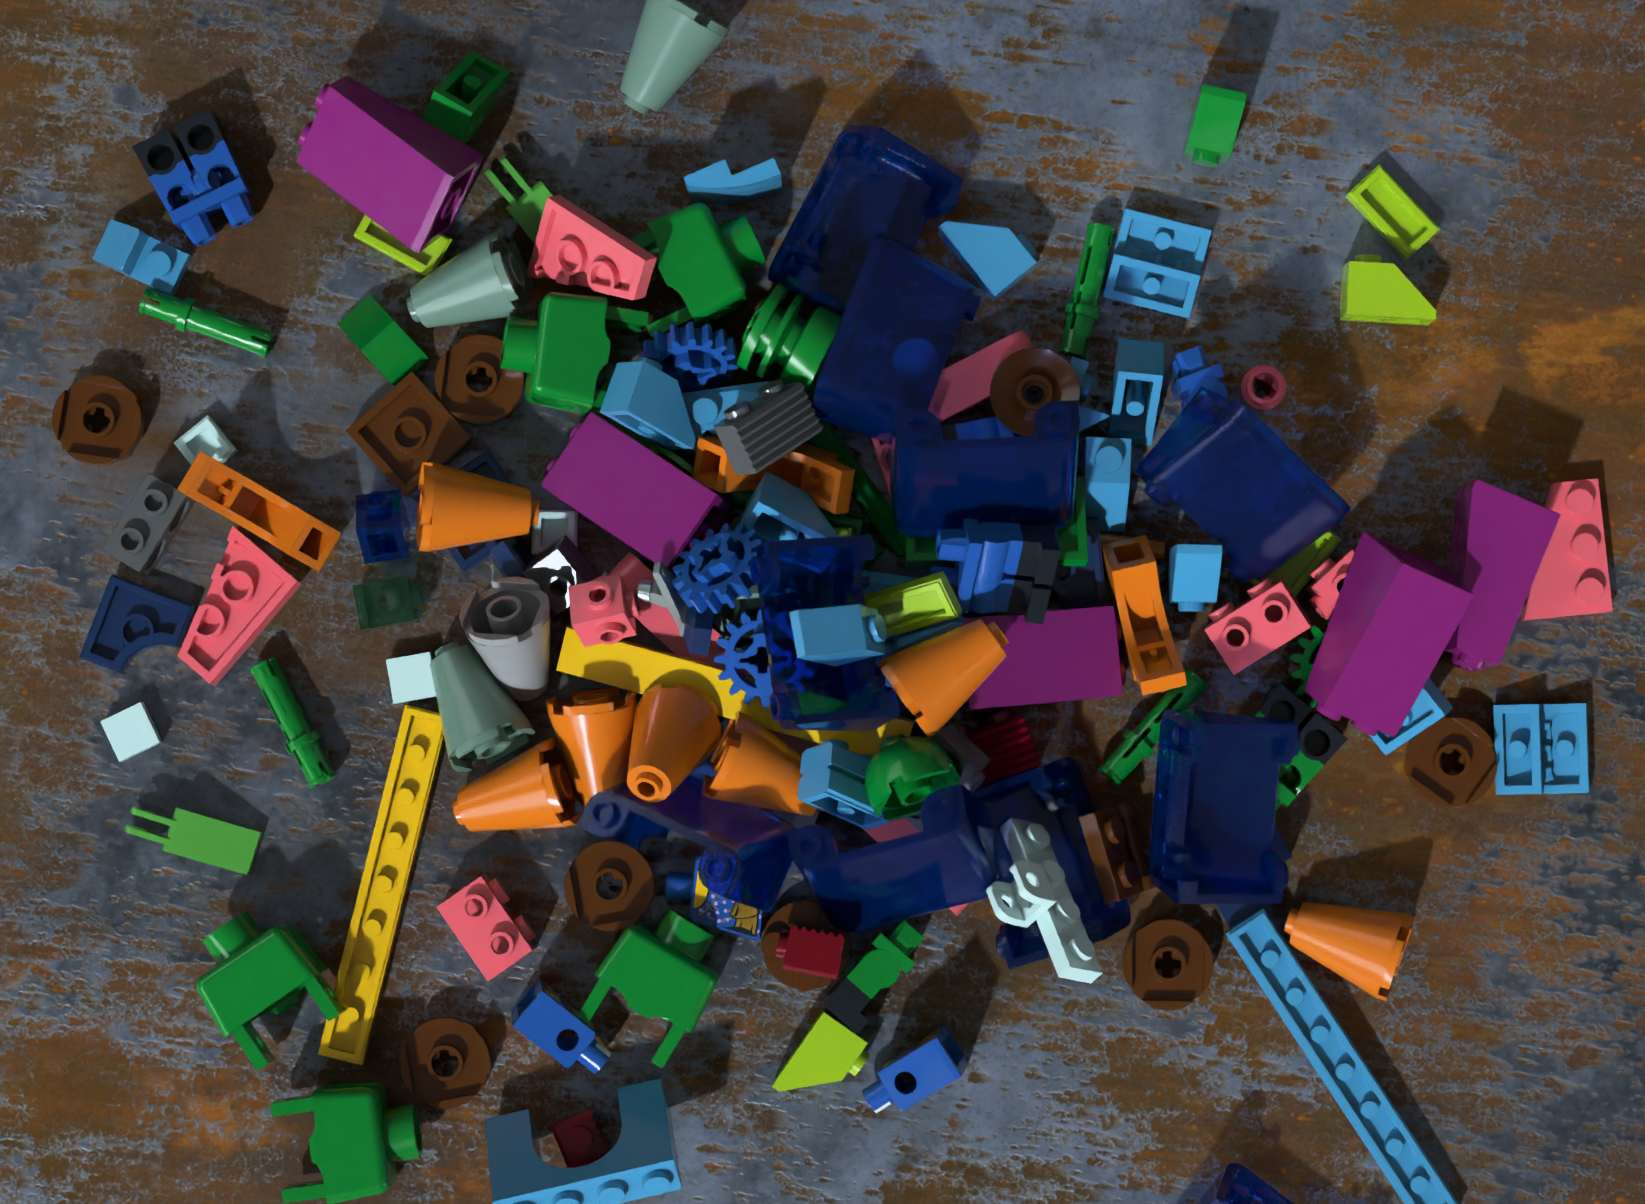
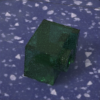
M404 576L373 583L353 585L361 630L369 632L419 622L418 611L424 610L423 595L420 585H412L410 577ZM386 594H393L396 598V606L392 610L385 611L381 606V600Z

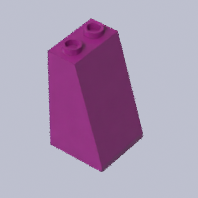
M344 76L331 85L325 84L315 100L314 106L319 109L313 122L310 121L305 126L299 137L298 145L302 149L296 162L410 249L420 253L450 230L484 155L348 76Z
M590 412L585 420H581L573 428L569 444L560 456L555 457L549 463L544 473L545 479L540 484L541 487L651 563L662 562L675 576L673 567L684 563L679 554L684 551L690 552L693 548L691 541L694 538L703 541L706 539V532L710 528L715 534L720 533L724 524L728 523L731 527L732 521L740 516L716 493L593 412Z
M1478 479L1460 486L1456 493L1448 574L1475 594L1443 651L1444 654L1451 656L1449 664L1474 673L1475 670L1483 671L1484 668L1499 666L1561 515Z
M1363 532L1304 689L1317 702L1315 709L1335 721H1339L1342 716L1352 720L1351 724L1369 735L1375 736L1377 731L1395 737L1475 594L1436 563L1367 532Z
M1114 606L1046 611L1043 624L1025 622L1024 615L1019 614L963 618L964 625L980 618L985 625L994 621L1009 644L1002 648L1007 657L957 712L1123 695L1122 687L1126 682V670L1123 662L1119 660L1118 642L1121 639V624L1119 618L1115 616Z

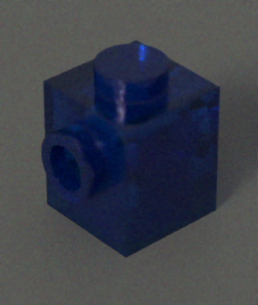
M401 489L375 491L356 496V533L365 564L409 557V521Z

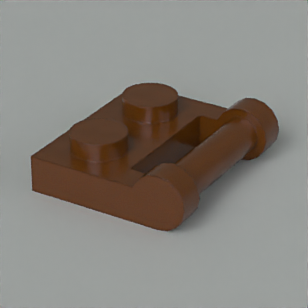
M1133 800L1115 804L1079 817L1105 905L1124 900L1158 886L1155 874L1149 873L1132 814L1136 813Z

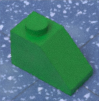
M472 50L433 91L423 120L466 144L480 128L511 72Z
M1202 85L1192 105L1183 155L1193 156L1192 162L1202 166L1217 167L1219 162L1226 163L1232 154L1247 93Z

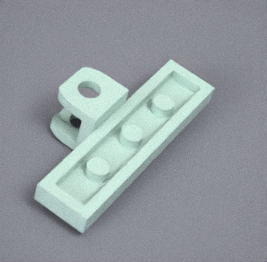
M1011 817L1000 827V830L1014 863L1009 870L1015 880L1011 883L996 881L986 889L994 913L1003 922L1026 928L1036 920L1058 977L1091 984L1103 973L1095 955V947L1089 940L1081 921L1080 910L1073 901L1065 881V873L1058 864L1050 844V836L1041 824ZM1002 899L1009 904L1010 908L1005 905Z

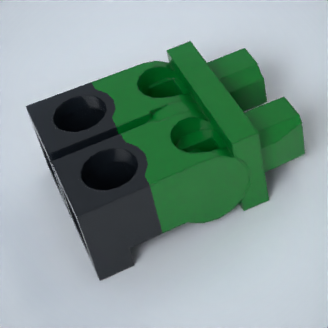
M1275 683L1249 720L1221 752L1225 758L1221 761L1213 775V778L1231 793L1247 775L1260 785L1245 805L1263 820L1274 813L1281 804L1289 806L1296 795L1347 740L1344 735L1317 713L1311 712L1308 715L1312 709L1281 683ZM1302 722V724L1300 725V728L1297 730V732L1291 737V739H1290V740L1286 743V745H1285L1284 742H1285V741L1287 740V738L1292 734V732L1297 728V726Z
M903 919L895 925L886 937L878 931L870 940L875 947L869 948L861 954L821 1000L822 1004L858 1035L869 1022L867 1016L861 1012L880 989L888 988L896 982L900 969L907 974L914 966L915 962L908 956L921 943L924 937Z

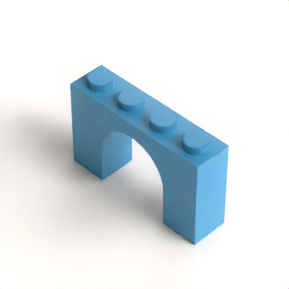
M661 1078L617 1088L622 1123L619 1139L614 1147L602 1158L581 1167L561 1168L552 1166L541 1159L539 1137L529 1109L485 1119L493 1204H620L682 1189L670 1106Z

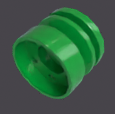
M779 282L771 294L760 303L751 318L742 338L743 344L737 365L739 368L748 371L758 355H760L763 359L758 368L757 377L764 379L777 364L783 367L780 376L783 383H801L805 386L804 391L809 396L831 357L845 327L847 317L821 304L807 320L801 316L805 304V295L798 293L789 308L786 309L783 306L790 289Z

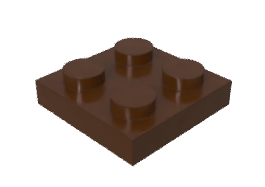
M410 372L346 430L349 436L406 498L418 489L422 462H434L445 465L473 440L413 372Z

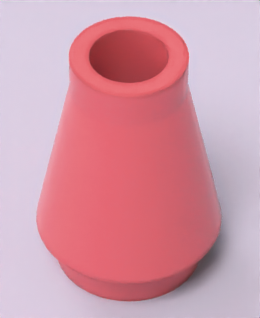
M1259 365L1253 367L1245 374L1241 384L1242 395L1246 402L1256 409H1272L1283 400L1286 393V382L1283 375L1276 368L1268 365ZM1254 385L1264 387L1266 396L1258 398L1254 394L1256 390Z

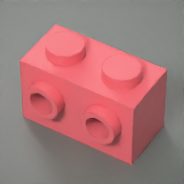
M1270 577L1261 580L1247 590L1250 598L1235 607L1232 601H1228L1208 615L1212 622L1206 625L1205 632L1233 675L1311 627L1312 622L1283 577L1274 583Z
M482 875L436 908L487 981H490L536 949L531 940L537 937V935L522 914L515 918L506 903L511 900V897L497 878L490 881L486 875Z

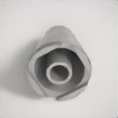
M522 577L499 578L491 581L492 588L480 594L477 588L463 602L459 616L462 630L497 681L512 699L518 701L533 700L543 694L549 685L550 601L546 592L544 593L540 590L539 584L534 580Z

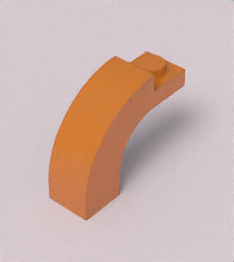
M718 435L698 437L692 478L717 492L729 493L755 490L768 471L806 491L816 506L834 514L848 513L855 469L837 462V454L803 443L757 474L736 475Z
M202 451L198 453L177 488L178 491L242 526L318 572L342 534Z
M1142 535L1103 544L1106 572L1115 614L1121 624L1123 646L1134 681L1138 682L1142 696L1186 686L1185 670L1167 622L1156 560L1147 536Z

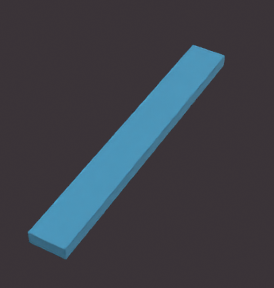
M1261 907L1226 930L1224 933L1403 1204H1459L1266 911Z

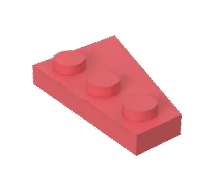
M561 195L547 197L526 276L537 279L542 277L556 280V283L568 286L573 284L591 288L594 292L637 300L646 296L657 257Z
M1598 478L1552 483L1549 486L1545 508L1561 515L1528 593L1520 621L1613 612Z
M232 526L227 541H229L223 558L220 564H216L211 579L213 581L204 603L198 606L178 654L180 659L213 686L220 682L302 585L301 582L234 526Z

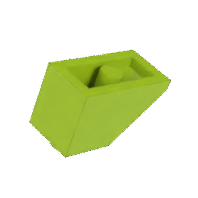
M1362 254L1356 255L1355 261H1348L1342 267L1340 320L1426 326L1436 320L1437 310L1394 263H1382V257L1378 255Z
M823 1009L772 1082V1087L781 1092L842 1081L848 1072L856 1076L870 1056L864 1050L868 1044V1039L861 1034L857 1035L841 1020Z

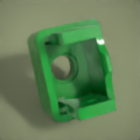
M701 202L647 222L648 231L629 239L649 253L658 249L659 262L657 267L666 285L679 293L685 305L684 308L646 326L652 340H654L655 331L658 330L665 334L669 333L670 325L672 324L682 327L686 326L688 322H693L695 328L701 329L706 323L712 324L744 306L748 301V292L741 274L766 263L761 247L744 214L718 226L710 208Z
M550 292L545 295L537 306L535 320L514 316L507 317L501 347L500 368L527 373L524 394L526 400L532 404L579 415H585L590 409L600 410L607 391L595 389L596 381L601 369L608 364L611 341L607 337L605 327L642 332L648 325L649 312L608 306L607 297Z
M672 908L668 909L656 931L641 923H634L628 926L594 973L599 980L577 1017L586 1023H590L611 987H614L622 993L628 1007L646 1018L661 1017L672 1022L671 1029L651 1060L652 1063L663 1069L684 1032H693L720 979L718 970L702 960L714 940L715 934Z
M248 911L215 930L202 941L218 965L197 980L196 989L223 1036H234L257 1071L276 1059L251 1022L265 1014L282 1013L298 1001V996L304 987H306L328 1021L347 1011L322 975L328 968L294 925L282 924L262 933Z
M379 1081L322 1085L315 1089L313 1094L281 1098L270 1103L272 1117L314 1111L315 1127L313 1134L309 1138L311 1161L319 1168L323 1180L289 1184L282 1189L283 1204L326 1198L327 1204H335L382 1194L396 1183L398 1179L396 1162L422 1158V1132L416 1105L411 1104L389 1108L386 1087Z

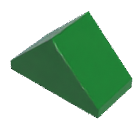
M370 294L337 323L359 350L394 386L402 381L410 372L416 374L430 361L426 354Z

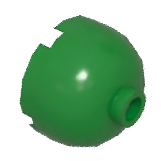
M896 734L882 741L879 745L880 749L870 759L865 772L864 786L868 800L875 814L879 817L880 813H882L884 819L889 821L905 819L924 812L930 808L927 802L928 799L934 797L933 795L940 791L942 800H944L958 786L960 779L952 760L938 743L930 738L919 736L905 737L903 734Z

